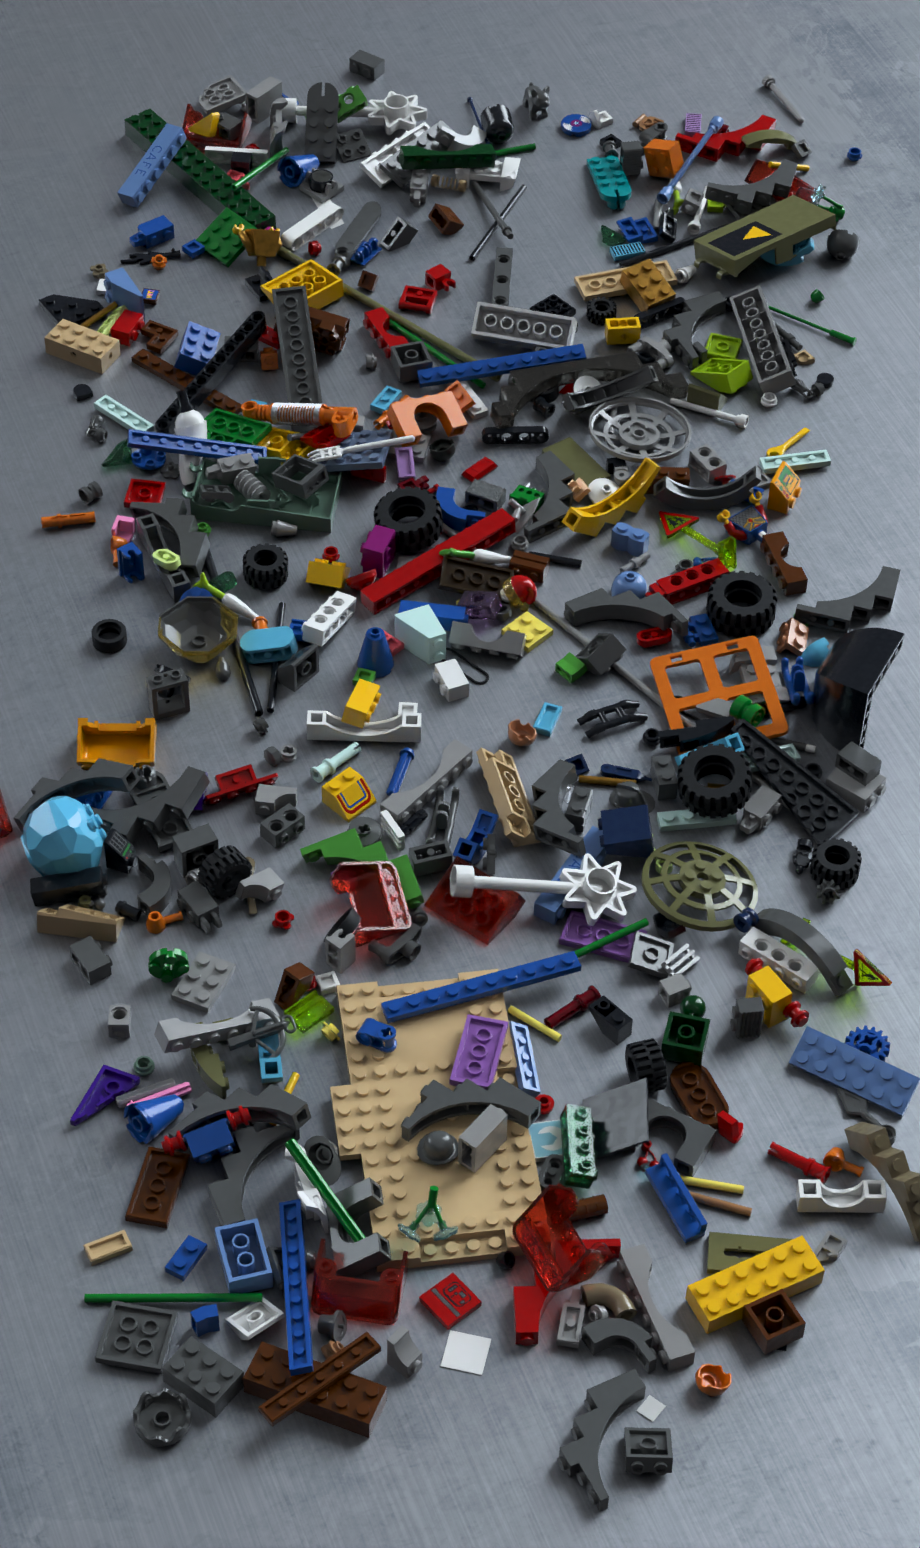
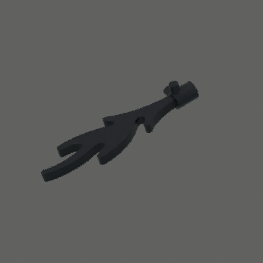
M174 248L168 253L148 251V254L134 253L129 254L130 258L133 259L121 260V264L139 262L140 265H146L151 263L152 257H155L157 254H161L166 258L181 257L180 250L175 251Z

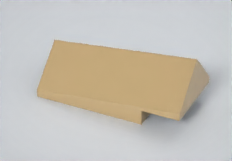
M71 904L61 906L58 910L46 907L37 911V932L77 938H86L91 935L94 940L117 942L125 917Z

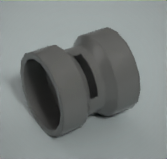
M95 481L89 483L87 487H82L78 490L79 497L85 504L93 502V499L103 496L100 485Z

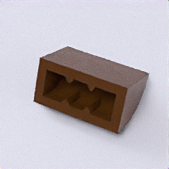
M435 203L428 215L429 219L444 235L455 234L464 226L450 207Z

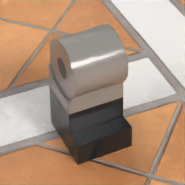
M617 457L607 458L606 471L613 475L614 482L621 487L629 479L626 462Z

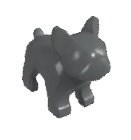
M530 82L529 87L525 89L523 105L525 108H528L529 103V117L531 120L537 119L538 111H541L543 118L548 117L547 107L550 105L548 96L549 86H546L541 91L538 86H534Z

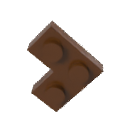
M149 320L141 329V334L151 338L146 344L148 350L162 354L178 337V330Z

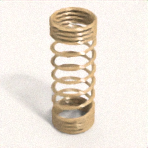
M432 175L431 186L436 187L438 185L439 187L440 175ZM443 176V177H442V184H441V186H442V188L444 189L445 187L447 188L448 177L446 178V185H445V187H443V182H444V176ZM451 178V180H450V186H449V188H450L451 190L455 189V185H456L457 179H455V181H454V187H453V189H452V188H451V184H452L453 178ZM459 179L457 190L465 192L467 181Z

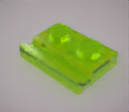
M314 990L283 1012L284 1015H291L297 1029L301 1033H305L334 1013V1006Z

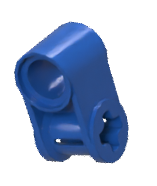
M365 1019L356 1033L358 1042L382 1052H392L397 1047L395 1040L396 1029L375 1019Z

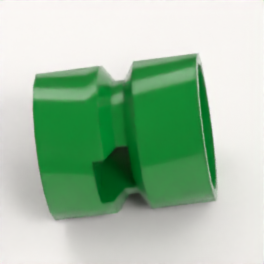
M740 695L732 703L729 714L738 721L744 718L756 728L765 715V708L757 703L753 704V701L745 695Z

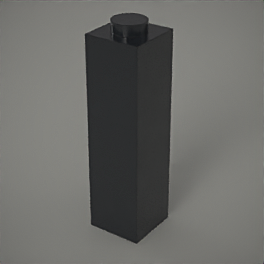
M101 866L86 868L78 872L31 878L30 893L35 906L79 899L81 896L86 895L89 897L106 894L105 885H108V878L106 873L103 874Z

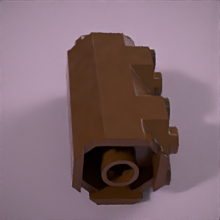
M309 307L315 351L328 355H334L339 350L342 351L351 319ZM275 323L273 331H276L278 334L277 324Z

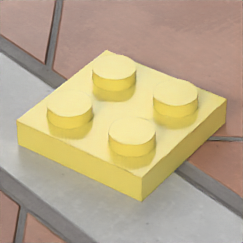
M526 611L505 626L501 633L504 635L507 630L525 633L527 637L524 651L529 653L552 636L553 629Z

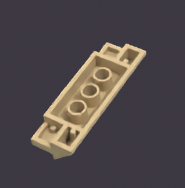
M481 747L476 752L479 759L478 763L482 767L483 777L487 781L488 791L492 795L493 805L497 809L498 819L502 823L504 835L511 839L513 847L540 843L541 841L535 838L533 824L536 820L513 757L500 749L493 754Z

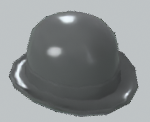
M433 1131L426 1134L419 1141L417 1155L421 1161L429 1165H443L453 1161L458 1156V1142L455 1137L445 1131Z

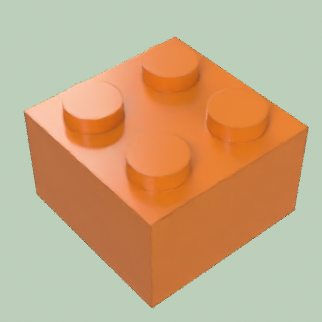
M653 139L643 147L650 176L674 178L684 164L679 141Z

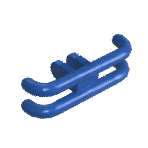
M801 656L796 658V664L791 668V676L789 673V660L786 657L782 658V675L792 705L797 706L800 703V694L797 693L799 691H803L807 704H813L815 693L810 691L804 673L803 658Z

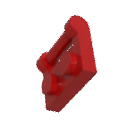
M406 285L398 308L402 310L406 308L424 311L426 314H431L438 296V290Z

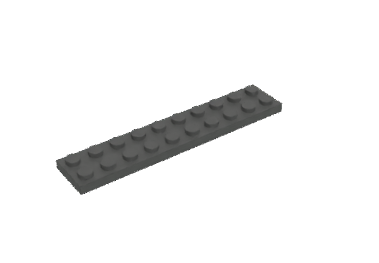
M297 286L272 289L287 402L323 404L306 287ZM292 424L291 430L303 433L309 432L317 426Z

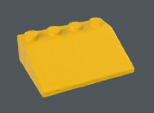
M312 259L260 286L272 303V289L305 286L308 306L316 309H321L344 296L343 280Z

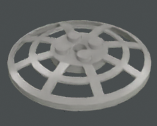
M637 396L619 397L602 403L593 410L588 424L591 439L603 451L617 458L642 463L645 457L655 463L678 456L688 447L692 433L689 421L678 409L656 399ZM627 405L629 407V413L620 414L613 418L606 413L607 410ZM635 405L655 408L662 412L657 417L636 413ZM669 414L680 423L683 429L673 432V429L663 420ZM599 416L607 421L603 433L593 430L594 423ZM638 418L652 421V423L638 420ZM624 419H631V421L625 422L622 425L618 423V421ZM611 426L619 430L618 435L608 434ZM657 426H662L667 433L660 434ZM685 435L684 445L679 449L672 448L675 437ZM597 437L604 438L611 448L604 445ZM669 439V443L665 447L658 444L659 440ZM611 440L620 441L622 446L618 448ZM653 448L660 450L659 452L652 454H647L646 451ZM626 450H637L640 454L626 452Z

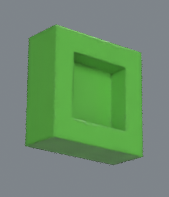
M358 667L352 680L353 685L356 686L359 678L373 683L376 678V671Z

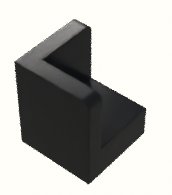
M233 152L230 161L231 169L242 172L245 175L251 172L253 166L252 153Z

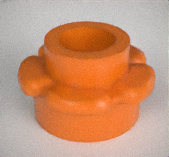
M161 254L152 257V266L156 270L164 269L167 263L166 257H163Z

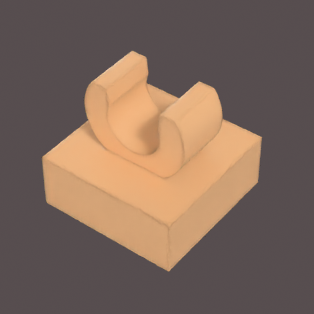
M580 477L576 481L572 479L568 483L569 489L573 491V498L578 503L591 491Z

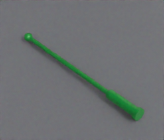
M769 306V309L827 332L830 336L850 343L852 346L857 341L855 337H850L833 329L828 330Z

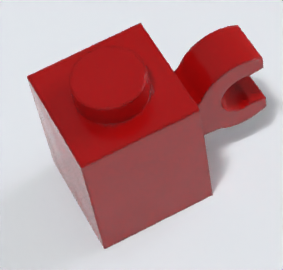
M442 264L425 271V284L432 290L439 291L444 289L448 292L449 286L456 288L455 280L451 279V271Z

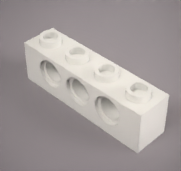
M336 591L311 615L307 622L303 623L301 628L303 632L302 640L322 647L355 613L356 597Z
M754 926L740 940L738 954L747 960L760 958L763 961V968L769 966L781 980L804 994L819 978L820 971L811 960Z

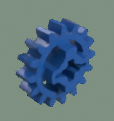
M864 1026L863 1030L856 1027L855 1032L851 1030L849 1036H846L845 1044L884 1062L886 1057L889 1056L890 1042H887L888 1036H882V1030L876 1032L875 1027H872L871 1030L867 1026Z

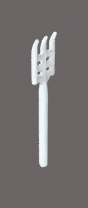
M410 435L346 448H340V446L313 450L307 456L309 460L315 462L342 458V455L347 453L414 442L415 437Z

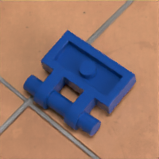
M707 613L689 617L688 635L683 637L689 647H694L696 642H699L701 647L718 643L719 638Z

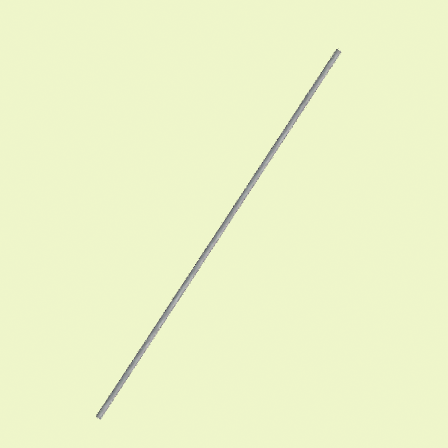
M443 523L442 531L449 537L457 534ZM536 597L532 604L586 646L590 642L588 638ZM614 662L611 665L614 670L663 708L659 695L619 663ZM680 713L685 727H696L695 724ZM752 772L753 782L760 787L763 785L775 791L771 785ZM781 799V804L790 811V809Z

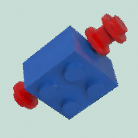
M240 1105L237 1112L231 1113L228 1110L226 1111L228 1119L223 1118L186 1133L183 1137L180 1130L176 1131L175 1137L163 1136L165 1141L161 1142L165 1154L170 1153L171 1156H174L175 1150L180 1148L186 1151L185 1142L188 1143L196 1163L205 1164L212 1161V1157L221 1154V1156L232 1153V1148H235L236 1145L228 1126L231 1124L233 1131H236L237 1125L241 1123L248 1126V1121L252 1119L248 1108L243 1109L242 1105Z

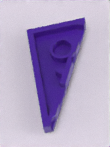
M103 1064L71 1117L70 1124L77 1126L115 1101L117 1096L123 1095L139 1085L140 1077Z

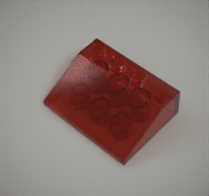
M456 856L424 906L488 945L516 917L526 900L515 891L474 888L471 898L452 897L450 894V875L453 865L473 866ZM473 866L475 876L491 877Z

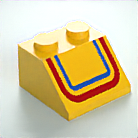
M348 767L322 786V802L348 823L376 803V798L363 776L351 767Z

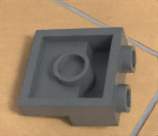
M624 1428L626 1472H632L635 1475H640L643 1472H655V1474L660 1476L672 1473L673 1453L670 1428Z

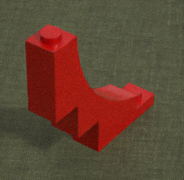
M761 115L754 123L742 129L712 134L697 156L715 162L721 158L724 152L739 157L746 148V145L741 140L742 136L759 130H775L776 119ZM678 133L675 136V141H679L681 151L691 154L705 134L695 133L693 137ZM763 143L762 146H761V148H751V149L761 151L762 148L765 146L766 143Z
M555 1240L554 1262L565 1281L551 1286L539 1264L534 1263V1286H513L515 1344H522L524 1346L538 1344L540 1321L553 1296L576 1277L599 1269L600 1258L608 1260L619 1258L621 1240Z

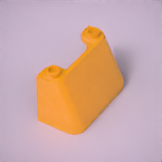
M78 718L77 765L81 766L83 770H89L97 759L100 758L133 765V767H139L141 770L142 765L153 767L155 764L157 737L155 718H145V723L143 724L140 721H136V723H99L94 721L93 724L88 722V718Z

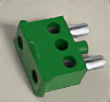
M526 483L524 486L519 485L510 494L509 500L513 498L523 506L540 498L534 512L535 514L543 505L547 490L544 488L540 491H537L536 488L531 489L530 483Z

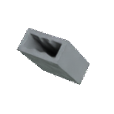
M270 76L246 92L247 119L259 124L270 116L272 103L275 99L282 98L281 81Z
M838 768L826 780L828 787L863 813L868 807L871 808L875 804L876 799L882 796L887 788L885 786L886 777L881 774L864 786Z
M490 1104L459 1136L458 1162L474 1173L507 1140L508 1115L501 1108H496Z

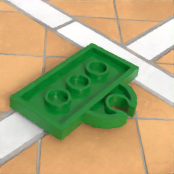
M215 408L204 419L207 420V439L257 445L272 431V426L269 423Z

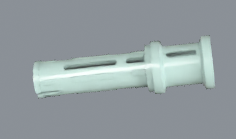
M353 742L331 759L326 758L319 766L312 767L310 769L312 778L316 782L321 783L324 777L334 774L337 767L361 752V747L354 750L359 744Z

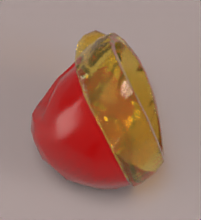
M514 575L503 582L504 593L513 607L516 609L520 608L522 612L528 611L529 605L537 597V588L532 579L523 575Z

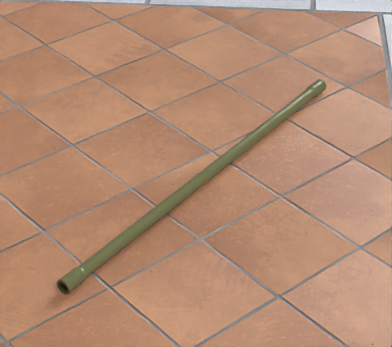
M281 246L277 255L298 266L306 262L283 246ZM343 283L344 293L373 310L383 307L389 315V319L464 363L478 361ZM502 375L491 376L489 378L494 380L495 382H498L501 379Z

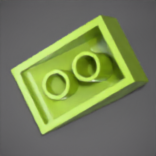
M710 358L690 371L692 376L718 392L727 394L735 393L737 389L746 386L753 379L749 360Z

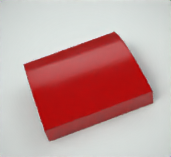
M326 424L325 426L315 427L300 437V440L308 446L322 449L336 446L351 435L344 438L336 437L333 425Z

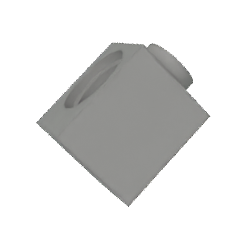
M689 188L680 210L694 216L700 207L704 194Z
M678 973L659 981L658 994L669 1008L681 1003L685 997L690 995L692 990L690 981L685 979L682 973Z
M109 1005V1037H130V1005Z

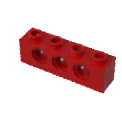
M719 558L656 580V584L666 593L665 599L673 605L708 592L713 581L723 574L728 575L729 570Z

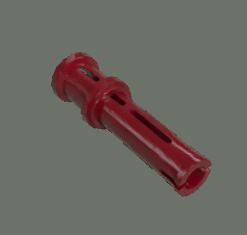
M593 985L589 986L588 990L581 995H575L572 1002L545 1018V1025L553 1029L577 1012L586 1011L588 1006L601 997L599 991Z

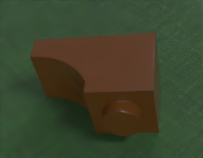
M301 962L285 968L274 1002L289 1013L294 1011L301 996L310 989L315 972Z

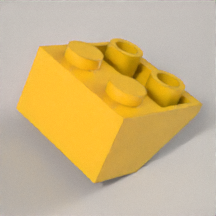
M315 558L314 561H309L306 576L307 583L344 589L345 579L348 578L351 569L346 567V563L332 561V564H328L329 560Z

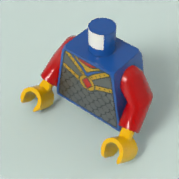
M759 491L755 493L757 499L753 493L749 497V501L755 504V507L750 505L731 517L727 509H724L717 515V520L721 523L724 522L723 526L730 538L739 540L747 545L757 540L762 543L763 535L767 533L768 520L763 505L759 502L762 498V494Z

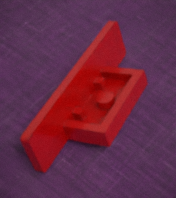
M250 764L215 775L214 778L219 791L206 795L204 804L210 803V805H214L226 797L233 799L239 796V793L245 791L246 793L254 792L259 784L274 785L278 774L274 773L257 779Z

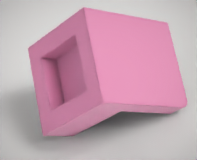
M117 515L111 529L112 536L124 538L128 544L132 541L136 531L135 518Z

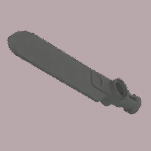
M367 202L336 243L335 256L332 259V263L327 266V270L336 276L341 273V269L351 265L350 259L381 217V207L378 202Z

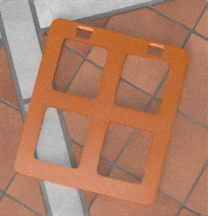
M742 637L651 659L650 667L671 730L684 728L680 712L696 708L698 704L716 698L730 701L740 695L762 694L772 723L756 727V729L769 739L784 736L788 733V724L757 637ZM732 645H737V646H738V648L729 649V650L727 649L728 646H732ZM747 651L757 680L724 687L714 659ZM682 657L680 661H671V659ZM699 662L709 691L675 698L666 669ZM679 746L676 747L678 755L689 752H680Z

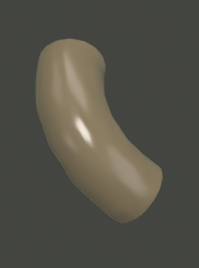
M594 1283L585 1284L580 1287L581 1296L586 1307L596 1304L606 1306L613 1312L615 1318L631 1320L637 1314L636 1308L628 1295L615 1286Z

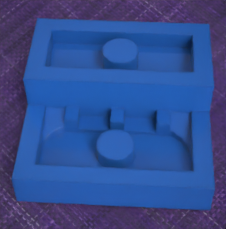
M632 217L616 221L628 243L641 242V244L658 241V235L647 217L635 221Z

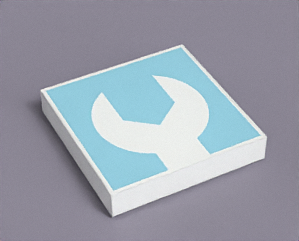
M569 1118L532 1123L528 1128L536 1163L545 1162V1159L551 1154L561 1155L564 1159L577 1157Z

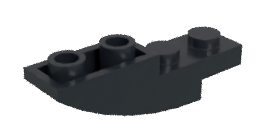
M734 716L702 719L696 721V727L659 731L660 749L679 746L680 752H686L724 738L730 734V730L734 726Z

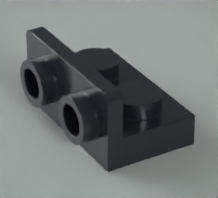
M260 266L259 274L245 278V285L258 301L262 302L269 298L261 290L260 286L273 278L268 270L266 271L263 266Z

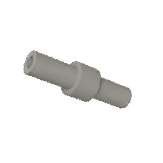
M645 552L639 557L630 559L629 563L620 568V572L640 567L641 563L650 558V554Z

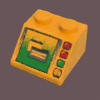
M782 461L770 482L767 508L787 514L790 508H794L796 497H800L802 488L800 487L801 480L785 461Z

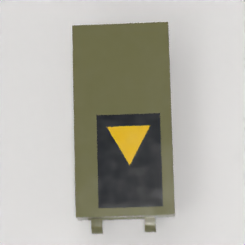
M792 195L695 239L694 266L699 268L701 263H709L721 269L716 274V278L721 280L724 274L738 277L737 275L760 255L772 249L775 251V264L792 260V258L797 256L796 254L793 255L792 245L829 228L836 230L835 214Z

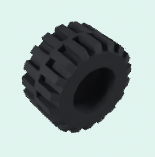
M265 543V545L257 544L256 547L252 546L251 550H247L246 554L243 555L244 580L247 581L248 585H252L253 588H259V590L276 589L278 586H282L283 582L287 581L289 574L288 556L285 551H282L281 547H276L274 544L269 545V543Z
M827 838L823 842L820 841L812 852L810 874H812L813 880H817L816 883L821 885L823 879L829 882L833 879L834 886L839 885L840 890H844V887L850 888L851 884H855L859 877L862 861L861 853L857 851L856 845L852 846V842H846L842 838L840 840L836 838L829 840Z
M228 845L216 849L207 856L199 868L198 879L213 897L226 899L236 893L241 880L252 875L251 870L253 868L251 863L235 846Z
M651 1038L628 1044L625 1051V1061L631 1083L647 1078L648 1093L664 1090L667 1085V1070L662 1051L657 1042Z

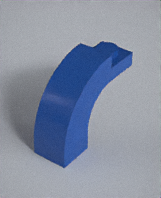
M438 487L436 498L440 503L443 523L448 527L461 532L485 518L486 512L466 510L455 504L454 488Z
M480 809L466 839L459 838L453 856L459 860L477 864L487 851L483 850V838H487V834L493 833L499 816Z

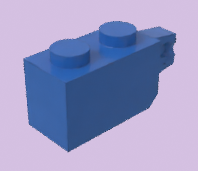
M164 215L138 225V233L129 237L130 244L134 248L145 246L148 249L175 238L174 225Z

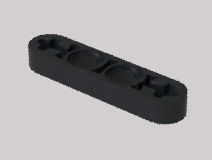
M683 297L675 298L640 312L633 317H639L642 330L672 318L674 315L681 314L685 299Z
M544 426L486 427L482 430V441L486 444L545 443L549 439L548 429ZM505 433L511 434V436L507 438L503 437L502 435ZM522 433H527V434H528V436H526V437H521V436H519V435L522 434Z

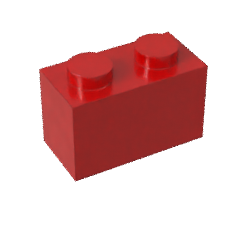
M125 309L112 326L111 337L118 339L121 345L130 347L137 340L141 329L145 325L143 314Z

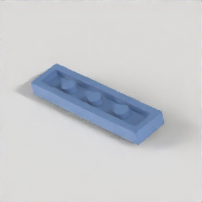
M510 1021L509 1027L517 1063L515 1074L518 1088L530 1096L537 1097L541 1091L528 1026Z

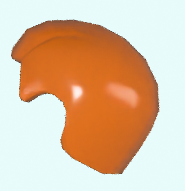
M703 1364L695 1373L697 1387L701 1392L710 1397L722 1395L732 1383L731 1373L726 1374L721 1365Z

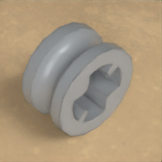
M291 744L281 746V760L283 762H293L297 757L296 747Z

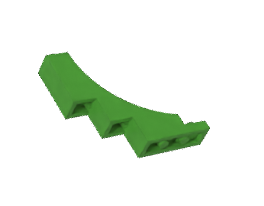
M355 828L300 849L306 863L316 862L321 857H324L327 865L347 864L367 869L379 875L397 891L407 909H414L425 903L407 854L389 861L381 841L363 847Z

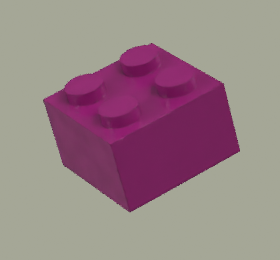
M375 525L373 530L369 531L365 543H362L360 549L363 572L376 568V578H383L396 556V532L394 529Z

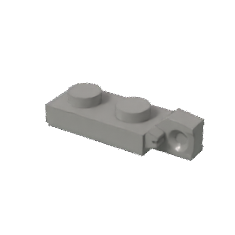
M573 1288L571 1300L565 1299V1302H563L556 1345L579 1348L585 1313V1303L580 1302V1289Z

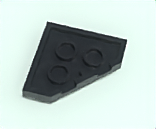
M55 294L39 299L40 307L56 325L62 319L80 325L104 309L95 300Z

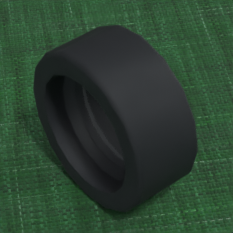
M105 619L97 622L92 628L93 646L98 651L115 653L126 646L127 631L122 622L115 619ZM107 632L119 634L117 638L112 640L99 638Z

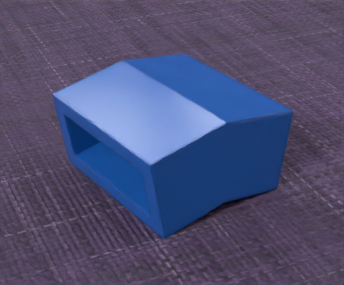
M217 1304L202 1306L190 1312L191 1326L197 1337L209 1332L220 1331Z

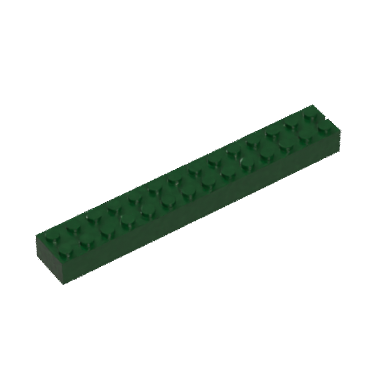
M151 109L138 113L139 116L132 115L124 119L125 135L145 152H147L167 124ZM188 140L185 141L166 167V171L218 216L227 207L257 229L264 230L267 227L276 229V216L243 187H239L235 191L232 190L231 185L236 181Z

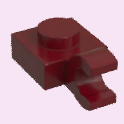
M426 475L421 476L417 480H414L412 477L397 484L398 488L401 489L410 486L411 488L419 487L421 490H427L430 487L427 484L429 479Z

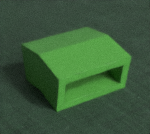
M569 652L564 658L556 662L555 671L568 682L573 683L587 671V667Z

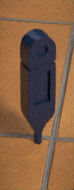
M603 764L601 766L600 774L603 777L636 780V783L646 780L652 782V778L644 776L639 770L611 764Z

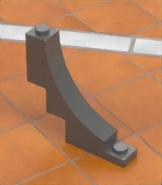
M551 451L536 457L535 470L543 478L547 486L548 495L541 508L533 515V523L524 527V536L529 544L565 527L566 525L561 521L568 512V507L573 504V491L569 489L568 483L575 479V473Z
M883 566L878 578L868 588L847 598L817 601L816 607L797 604L794 619L803 624L807 623L812 626L848 633L851 619L869 622L873 608L891 612L901 570Z
M603 588L565 602L564 616L574 626L596 620L624 619L659 627L663 631L672 628L681 637L688 635V620L659 592L639 599L631 590L611 597Z
M559 759L531 785L534 800L536 801L532 804L534 817L537 820L533 824L534 834L537 840L582 858L586 854L584 839L576 836L574 825L567 820L562 812L564 798L571 786L578 780L574 764Z

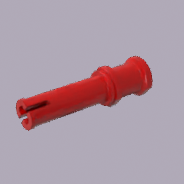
M772 1142L770 1145L772 1149H768L767 1154L799 1168L804 1175H811L819 1179L822 1184L826 1183L831 1174V1166H824L816 1162L814 1158L807 1159L775 1142Z

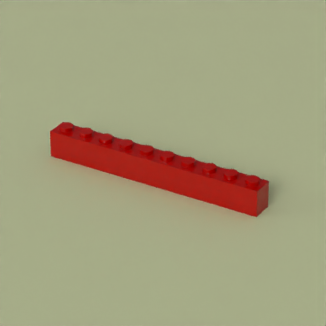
M503 508L491 513L489 516L465 528L429 551L422 553L417 558L393 570L371 585L364 587L360 590L361 603L373 615H376L440 577L443 556L439 555L441 550L449 548L473 552L475 549L486 550L516 532L515 519ZM456 557L460 559L469 560V558Z

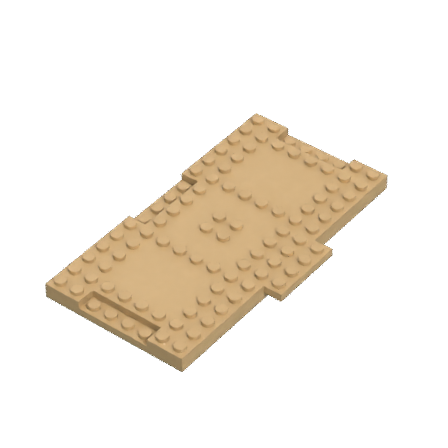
M498 969L458 973V978L385 986H378L377 981L336 986L350 1085L330 1087L340 1161L361 1159L363 1179L365 1180L370 1177L382 1188L384 1205L368 1213L371 1234L378 1232L389 1241L392 1260L377 1266V1272L495 1259L499 1253L504 1251H511L514 1256L531 1255L532 1252L523 1237L535 1232L540 1237L547 1251L551 1252V1239L531 1135H529L528 1128L507 1119V1140L475 1173L460 1164L458 1156L453 1161L443 1165H429L421 1161L417 1155V1146L426 1134L438 1130L449 1133L458 1142L459 1136L480 1114L447 1118L420 1131L409 1142L402 1138L401 1124L406 1117H410L413 1114L416 1106L421 1103L420 1092L425 1085H429L434 1079L454 1091L456 1086L449 1085L450 1076L468 1014L508 1022V1029L493 1083L501 1077L518 1088L515 1074L517 1063L503 992L392 1023H387L381 1009V1003L499 971ZM372 1018L386 1025H391L396 1029L395 1040L397 1047L394 1051L386 1053L358 1042L356 1033L365 1019ZM437 1186L439 1190L436 1205L446 1229L444 1231L441 1229L435 1212L432 1209V1212H427L412 1231L410 1229L428 1204L430 1187Z

